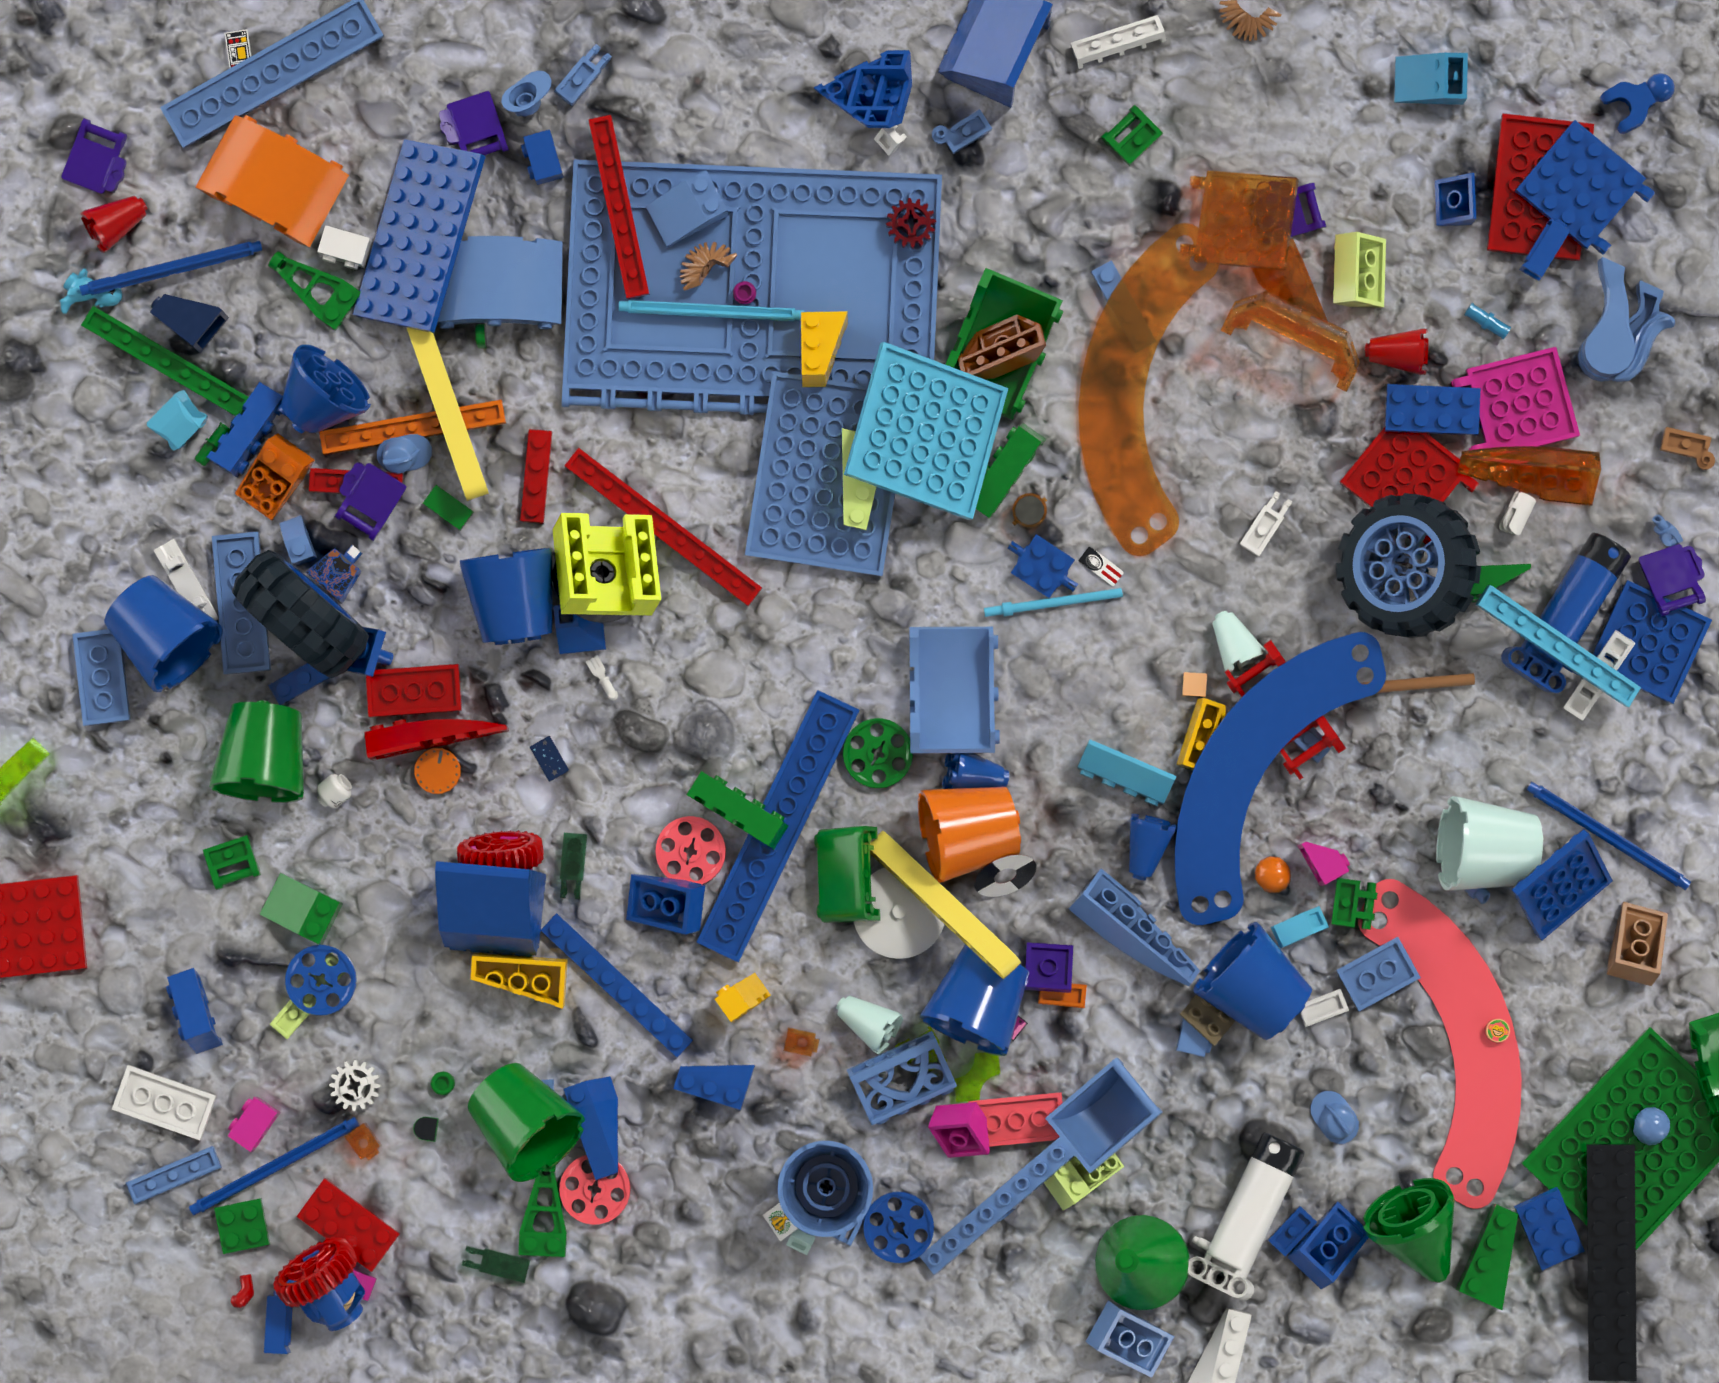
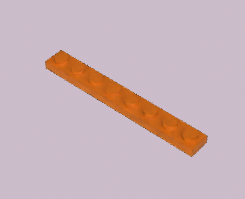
M502 399L459 407L467 430L506 424ZM436 411L324 430L320 431L319 434L323 455L379 446L384 440L404 435L418 434L426 438L443 435V431Z

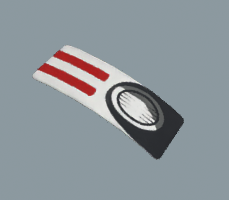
M1088 547L1079 559L1080 563L1092 570L1111 586H1114L1124 573L1091 547Z

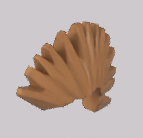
M1237 0L1220 1L1219 3L1220 5L1228 6L1219 9V13L1227 12L1220 16L1221 18L1227 17L1222 22L1225 23L1232 20L1226 29L1229 30L1238 23L1232 35L1236 36L1239 33L1238 39H1240L1245 31L1244 41H1246L1248 35L1249 41L1252 40L1253 35L1254 40H1257V29L1263 37L1267 36L1262 26L1272 31L1274 28L1270 24L1277 26V23L1270 19L1269 16L1281 17L1282 15L1268 7L1262 15L1254 18L1239 6Z
M707 242L704 243V248L701 244H699L700 249L695 246L694 249L697 253L690 250L691 255L686 254L685 256L692 263L682 262V265L688 269L680 270V273L683 274L680 275V278H683L680 280L681 284H687L683 287L684 291L700 286L713 265L718 264L729 267L737 257V254L728 255L730 248L727 247L725 249L726 245L724 244L716 251V242L712 243L710 251Z

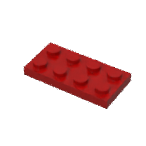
M459 664L375 670L373 677L366 676L369 718L462 711Z
M326 1178L323 1179L296 1216L326 1239L330 1240L332 1237L345 1239L355 1251L357 1262L371 1272L374 1271L400 1235L398 1231Z

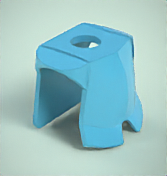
M181 390L174 394L147 422V427L167 440L170 448L175 451L182 448L206 424L208 416L198 411L186 391Z

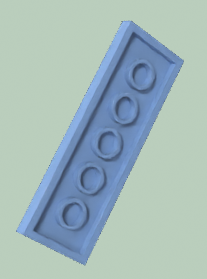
M259 532L212 536L219 624L223 628L220 639L223 674L270 671L268 629L253 617L232 593L237 576L256 555L261 554Z

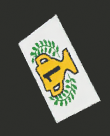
M780 1203L763 1214V1217L780 1242L798 1229L786 1217Z

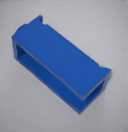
M1550 219L1519 270L1539 281L1571 231L1566 228L1567 224L1559 219Z
M274 1291V1295L267 1296L264 1353L289 1354L291 1353L288 1346L291 1345L293 1307L286 1306L280 1300L276 1291Z

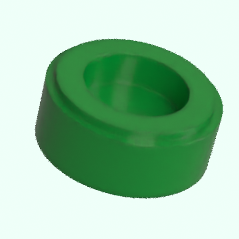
M438 1072L432 1077L431 1087L435 1093L446 1095L454 1089L455 1079L448 1072Z

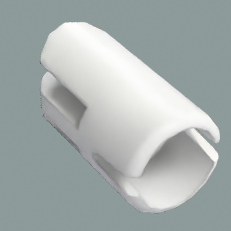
M1516 491L1499 524V529L1502 532L1520 535L1536 503L1535 498L1526 493Z

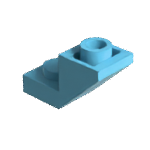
M1320 906L1271 927L1280 949L1329 928Z

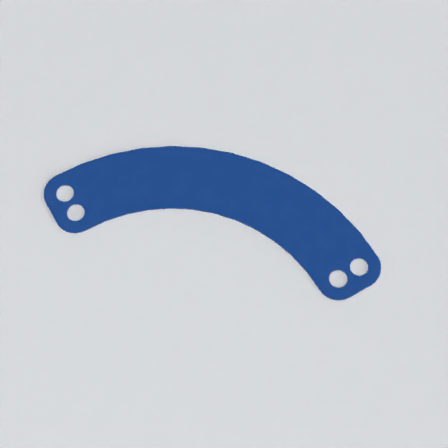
M1355 632L1326 641L1296 655L1286 663L1275 668L1246 692L1228 711L1210 736L1195 764L1186 787L1177 823L1175 882L1180 912L1189 923L1206 925L1227 920L1237 915L1241 910L1244 901L1240 876L1242 829L1254 791L1276 755L1296 734L1311 722L1344 704L1372 696L1383 687L1386 680V670L1380 644L1372 635L1365 632ZM1359 644L1365 645L1369 651L1367 659L1361 662L1354 660L1352 657V649ZM1363 667H1368L1373 671V680L1368 684H1361L1357 680V672ZM1219 891H1227L1231 895V902L1227 907L1222 908L1215 904L1214 897ZM1203 896L1207 898L1209 906L1205 912L1197 913L1192 909V901L1195 897Z

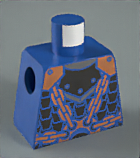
M353 545L343 555L334 548L308 569L306 573L343 603L362 572L354 563L363 553Z

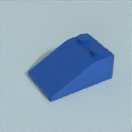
M631 874L626 920L685 935L700 931L705 885L687 880Z
M1336 1202L1299 1241L1287 1258L1320 1289H1323L1334 1283L1369 1237L1363 1225L1339 1202Z

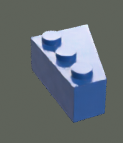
M191 968L167 977L169 985L166 986L169 998L174 1000L175 1006L172 1007L175 1019L179 1020L181 1025L178 1028L181 1040L186 1041L196 1054L223 1045L221 1038L216 1035L214 1028L216 1022L214 1017H211L207 1004L209 1001L198 972Z

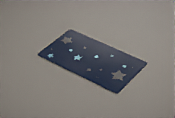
M550 736L530 746L549 782L569 771Z

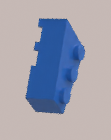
M755 1065L680 1066L673 1089L742 1110Z

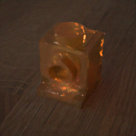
M788 1028L783 1051L811 1057L812 1052L817 1053L820 1039L815 1038L816 1033ZM800 1038L806 1039L807 1045L805 1047L798 1045Z
M367 1123L361 1124L344 1137L361 1160L367 1158L369 1161L380 1153L378 1148L382 1144ZM362 1139H366L368 1142L366 1148L360 1146Z

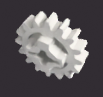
M354 1060L353 1066L348 1061L344 1062V1069L338 1066L336 1069L339 1074L331 1075L335 1079V1083L329 1084L330 1087L335 1088L331 1096H338L335 1103L340 1104L344 1102L343 1109H347L352 1105L353 1111H357L358 1105H360L362 1110L366 1109V1102L373 1105L372 1096L379 1097L380 1095L375 1089L381 1087V1084H376L375 1081L380 1076H373L372 1074L375 1068L367 1069V1062H363L359 1066L358 1060ZM355 1070H360L367 1076L362 1078L357 1075ZM346 1074L345 1084L340 1086L341 1079ZM353 1079L361 1084L358 1087V1092L350 1088V1085L353 1084ZM371 1084L370 1091L365 1097L364 1091L366 1086ZM347 1093L353 1095L356 1102L348 1100L343 1095Z

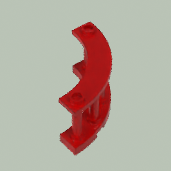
M1271 640L1263 645L1268 652L1265 655L1266 658L1235 679L1229 670L1225 671V674L1230 679L1226 683L1234 694L1239 692L1241 697H1243L1245 692L1241 688L1242 685L1268 667H1274L1275 665L1279 667L1286 663ZM1324 716L1307 725L1286 745L1311 728H1317L1318 726H1320L1325 734L1322 736V740L1293 760H1291L1284 748L1280 751L1286 760L1283 763L1284 767L1290 775L1295 773L1299 780L1304 777L1297 768L1325 748L1334 746L1338 754L1346 749Z

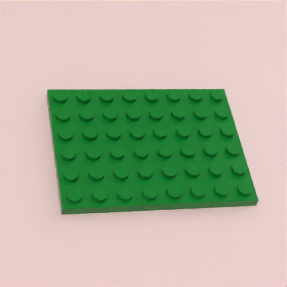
M1648 1027L1529 1153L1521 1164L1548 1190L1557 1187L1566 1207L1587 1226L1586 1144H1634L1637 1250L1719 1163L1718 1114L1713 1115L1697 1071L1651 1027ZM1648 1107H1656L1663 1110L1670 1120V1131L1667 1137L1656 1145H1647L1640 1142L1633 1132L1637 1114Z

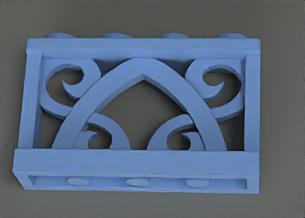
M932 1031L847 1069L871 1125L883 1124L890 1117L896 1114H905L911 1107L918 1104H927L933 1097L949 1094L953 1091V1088L957 1087ZM934 1049L940 1063H929L928 1051ZM912 1058H915L914 1064L919 1065L910 1066L907 1064V1061ZM900 1065L903 1069L910 1072L918 1071L917 1077L909 1091H900L887 1087L893 1078L895 1066ZM936 1068L943 1072L942 1080L931 1083L930 1079L937 1077V1075L933 1072H928V1069ZM888 1072L886 1079L880 1083L879 1081L883 1077H880L879 1073ZM864 1080L873 1088L866 1097L859 1082ZM877 1092L881 1093L877 1098V1103L881 1100L886 1101V1105L879 1109L871 1106V1099Z

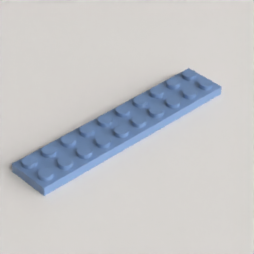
M351 0L161 106L160 109L184 149L231 123L235 115L242 117L378 41L384 35L365 1Z

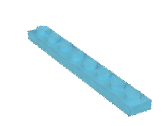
M1487 585L1475 604L1623 706L1630 707L1641 689L1640 686L1493 586Z

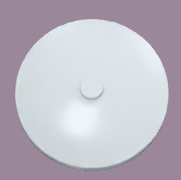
M886 868L871 874V896L876 897V902H872L875 909H880L881 921L854 922L857 933L862 941L874 952L894 959L914 957L929 949L940 936L944 923Z

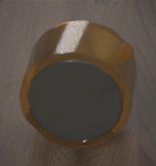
M1033 493L1019 496L1012 508L1014 520L1012 524L1014 526L1017 524L1020 528L1026 530L1041 526L1047 515L1045 503L1047 499Z

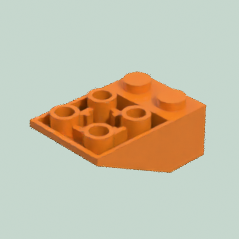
M277 433L266 440L235 494L272 521L305 478L315 460Z

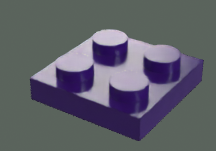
M1027 942L1025 968L1029 971L1025 990L1071 993L1074 945Z

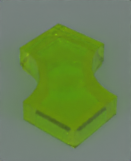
M986 1052L975 1053L973 1066L968 1073L954 1079L957 1085L955 1087L956 1102L980 1100V1091L984 1083L989 1078L1001 1074L999 1056Z

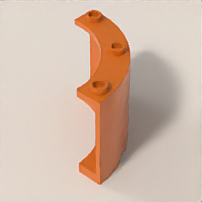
M235 115L199 179L196 188L213 199L240 208L242 212L259 221L263 220L272 226L275 224L273 229L293 241L310 248L349 175L342 171L343 166L333 160L329 163L298 145V140L288 134L283 137L258 125L257 121L250 116L245 115L242 118Z

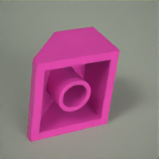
M1309 842L1298 845L1320 887L1349 872L1348 866H1350V863L1344 853L1340 854L1338 850Z
M977 1102L938 1105L935 1107L928 1128L948 1158L989 1154L987 1118Z

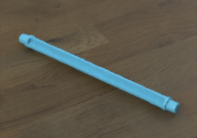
M636 300L619 301V311L640 314L767 319L795 322V320H801V312H805V310H795V308Z

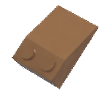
M1627 902L1622 903L1609 953L1607 975L1648 986L1654 984L1661 973L1668 913Z

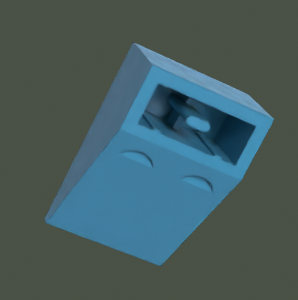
M1445 52L1395 57L1394 103L1463 105L1467 100L1468 53Z

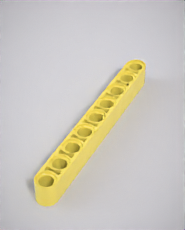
M407 328L466 500L469 501L487 495L489 492L434 334Z
M882 830L878 834V839L871 840L870 845H874V850H870V854L998 976L1005 979L1021 964L1019 958L885 831Z

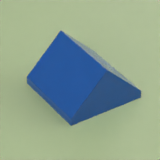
M1474 173L1435 180L1436 226L1472 225L1475 222Z

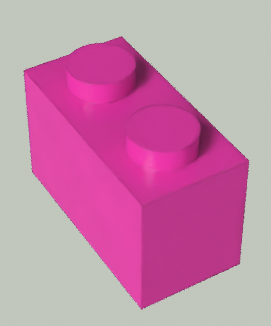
M254 1097L252 1100L249 1098L241 1109L244 1111L239 1119L235 1118L228 1127V1130H230L228 1137L250 1152L255 1151L281 1113L259 1097Z

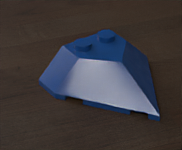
M887 50L880 54V58L870 63L865 61L835 76L834 81L824 86L821 83L815 86L814 89L867 128L894 127L903 121L912 88L911 53L909 50Z

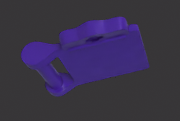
M489 91L447 104V109L439 112L440 130L446 136L449 145L459 144L460 150L468 151L467 145L498 136L499 141L470 150L469 152L487 155L500 150L502 152L509 150Z
M83 118L61 175L62 179L100 194H104L105 191L114 193L125 176L124 169L127 162L119 157L125 145L127 134L122 132L119 134L91 124V120ZM87 132L115 142L114 149L86 139Z
M1287 180L1281 182L1270 181L1265 186L1258 187L1255 190L1256 199L1252 201L1264 244L1327 227L1325 220L1321 218L1315 197V183H1308L1292 189L1290 182ZM1302 193L1306 195L1313 223L1309 225L1306 224L1299 199V194Z
M357 462L344 475L343 484L339 491L346 498L334 517L339 520L342 518L369 535L368 538L374 541L407 486L371 463L364 465ZM349 505L377 522L375 527L370 526L346 511Z
M1677 544L1639 557L1638 562L1662 617L1669 615L1670 611L1694 603L1700 605L1706 602L1705 594L1697 582L1705 576L1702 569V559L1695 553L1692 546L1682 547L1681 544ZM1691 588L1693 591L1692 595L1668 603L1663 599V597Z

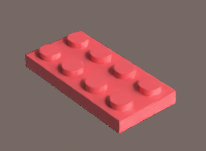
M1062 1092L968 1101V1103L977 1102L987 1118L989 1147L1054 1141L1060 1137L1045 1118L1063 1103Z

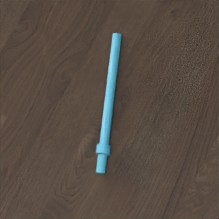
M1122 588L1014 604L1005 602L1000 606L984 608L985 617L996 615L1012 616L1013 613L1120 598L1123 597Z

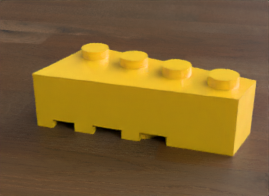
M474 953L472 955L470 979L563 1009L565 1006L568 959Z

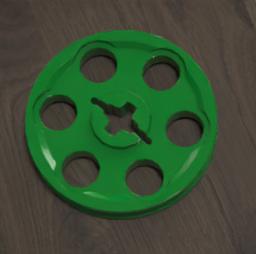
M874 718L861 722L851 730L844 743L843 759L847 771L858 783L870 788H886L896 784L907 774L912 763L913 753H910V738L901 726L887 719ZM877 723L883 726L884 732L881 736L875 737L871 734L870 728L873 724ZM900 734L903 736V746L897 748L891 744L893 735ZM860 736L863 738L864 746L861 749H854L851 746L850 742L853 737ZM885 741L882 747V753L885 754L884 757H879L871 766L874 760V754L871 751L873 749L877 750L882 742ZM900 757L904 759L906 765L903 770L897 771L893 769L892 761L895 758ZM856 759H860L865 763V769L860 773L852 769V762ZM876 770H882L886 775V779L882 783H876L872 778V774Z

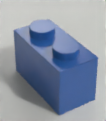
M550 129L523 137L525 144H522L521 148L524 158L529 157L531 166L527 167L530 179H535L537 185L564 178Z

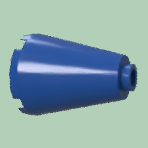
M1139 814L1131 815L1129 872L1133 873V878L1146 881L1147 877H1152L1175 832V824L1170 826L1171 822L1146 815L1145 819H1139Z

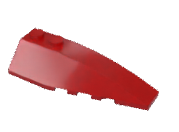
M406 719L392 722L393 726L384 728L383 724L369 727L370 731L364 733L367 758L375 761L508 732L509 728L507 725L477 720L433 719L407 723Z

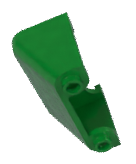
M853 826L820 829L818 834L815 835L814 844L817 848L819 889L817 916L821 918L823 923L881 921L880 909H875L872 902H876V897L871 896L870 850H874V845H870L872 839H878L877 827Z

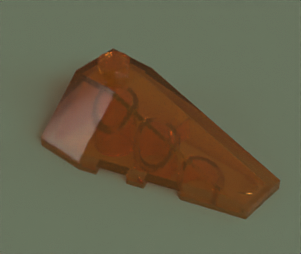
M1293 239L1267 250L1248 262L1258 284L1273 297L1274 301L1289 314L1308 336L1330 326Z

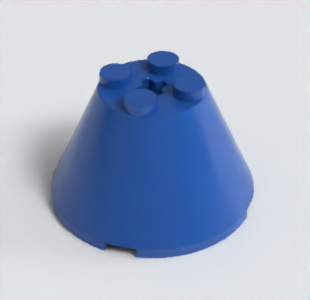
M300 345L294 351L282 403L278 408L284 416H287L293 422V428L299 433H304L305 431L318 433L365 413L371 406L367 401L370 398L369 393L359 378L340 360L332 361L324 356L326 351L312 345Z

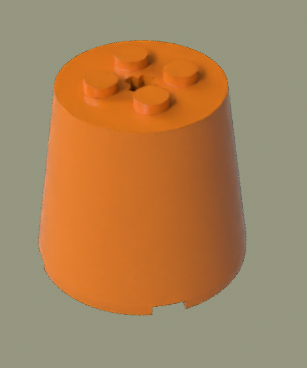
M1006 787L921 790V793L918 794V816L922 839H927L929 852H925L930 872L939 883L982 869L999 858L1020 854V816L1018 810H1015L1013 799Z

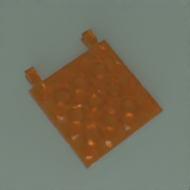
M1207 171L1206 177L1190 176L1189 185L1193 189H1204L1197 243L1196 245L1180 244L1179 253H1182V256H1194L1196 263L1286 271L1299 179L1296 177Z

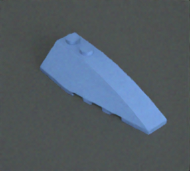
M1100 869L1078 895L1069 910L1105 940L1128 956L1168 978L1190 986L1200 972L1197 966L1181 948L1176 949L1172 944L1171 936L1166 931L1162 933L1155 924L1157 920L1151 914L1147 915L1140 907L1142 903L1138 898L1103 869Z

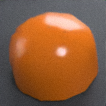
M1268 856L1260 860L1256 866L1255 878L1265 892L1280 893L1290 884L1291 871L1287 863L1280 857Z

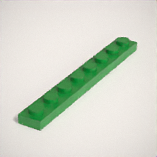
M92 306L81 324L82 327L230 414L237 416L239 413H244L242 407L249 398L248 396Z

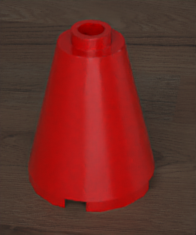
M131 196L84 210L80 214L83 216L81 220L92 240L95 239L100 242L96 246L101 252L105 253L146 216L145 211L148 208L141 197L137 199L136 196Z
M1418 329L1371 338L1370 343L1365 345V357H1369V361L1418 375H1426L1427 370H1422L1424 364H1428L1429 338H1424V334L1428 333V330Z

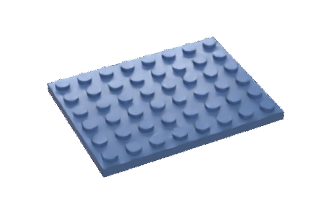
M773 371L745 555L883 576L895 493L876 487L867 531L844 526L842 428L856 431L868 389L867 385L828 380L826 387H802L801 375Z

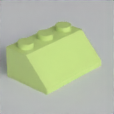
M1360 232L1336 234L1334 245L1333 303L1347 307L1383 308L1385 297L1386 239Z

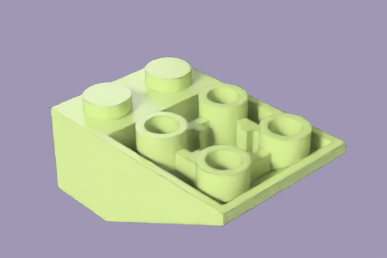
M1114 1154L1093 1173L1089 1174L1075 1156L1045 1181L1044 1184L1062 1210H1065L1076 1204L1121 1170L1124 1165L1117 1155Z

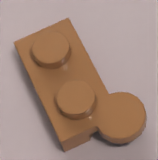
M1665 427L1660 451L1695 458L1697 466L1702 470H1708L1715 464L1714 455L1708 452L1712 437Z

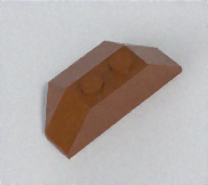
M1015 315L976 332L963 354L961 353L958 358L960 370L982 379H993L1036 361L1046 347L1042 327L1037 322L1020 315Z

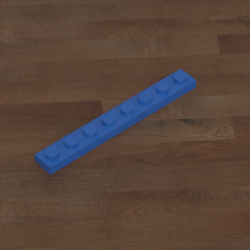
M557 913L541 929L552 942L677 1058L693 1042L680 1027Z

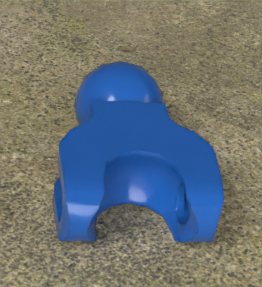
M1657 73L1652 75L1647 82L1639 85H1634L1630 82H1620L1603 92L1600 99L1607 105L1612 102L1622 101L1629 106V116L1622 120L1617 127L1620 134H1626L1643 124L1647 117L1648 109L1654 106L1656 102L1669 100L1674 94L1675 85L1670 76Z

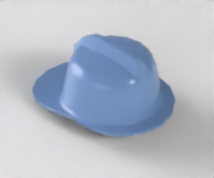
M534 71L523 77L505 91L501 101L503 107L507 111L515 112L517 116H530L537 112L541 105V99L549 92L551 87L549 74L545 71Z
M409 434L384 440L377 450L379 464L385 470L393 473H403L425 466L432 456L430 442L424 436L418 434Z
M1324 1091L1317 1094L1313 1099L1311 1115L1323 1134L1331 1142L1345 1144L1357 1135L1359 1130L1358 1118L1347 1101L1339 1093Z

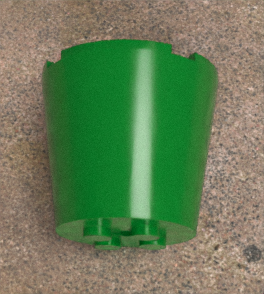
M264 700L232 704L209 783L212 791L229 797L258 801L259 797L272 798L271 802L288 803L302 800L304 783L301 712L288 706L271 704V702Z
M520 1063L505 1065L491 1073L475 1089L468 1102L469 1113L508 1176L516 1182H525L538 1177L537 1172L545 1167L549 1170L553 1168L572 1150L584 1130L581 1127V1124L585 1121L584 1116Z

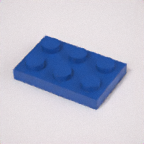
M1557 1187L1514 1206L1541 1270H1545L1585 1251Z

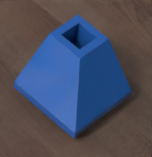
M560 605L553 606L560 654L606 650L603 623L588 621L575 614H561Z

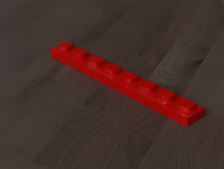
M606 115L588 119L626 298L628 300L650 295L612 116Z

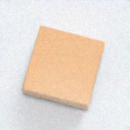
M1184 672L1182 696L1206 697L1207 674Z

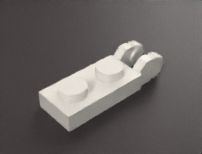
M1276 491L1268 504L1264 505L1239 544L1258 557L1284 519V514L1292 503L1289 499L1285 501L1279 513L1272 510L1271 507L1277 502L1280 495Z

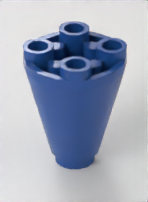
M947 753L945 767H948L942 781V789L1007 787L1009 770H1004V767L975 753Z

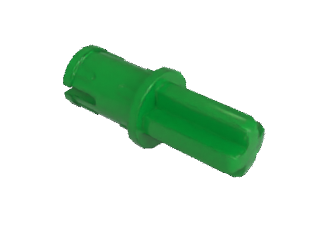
M220 422V425L210 438L205 439L207 442L197 453L195 460L201 465L206 466L210 461L207 458L210 451L216 452L218 450V440L222 434L230 433L231 429Z

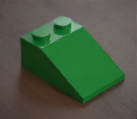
M1531 564L1482 566L1479 584L1474 583L1470 593L1474 596L1471 603H1476V600L1480 598L1487 585L1497 589L1531 569Z
M280 873L260 915L306 939L323 945L343 903Z

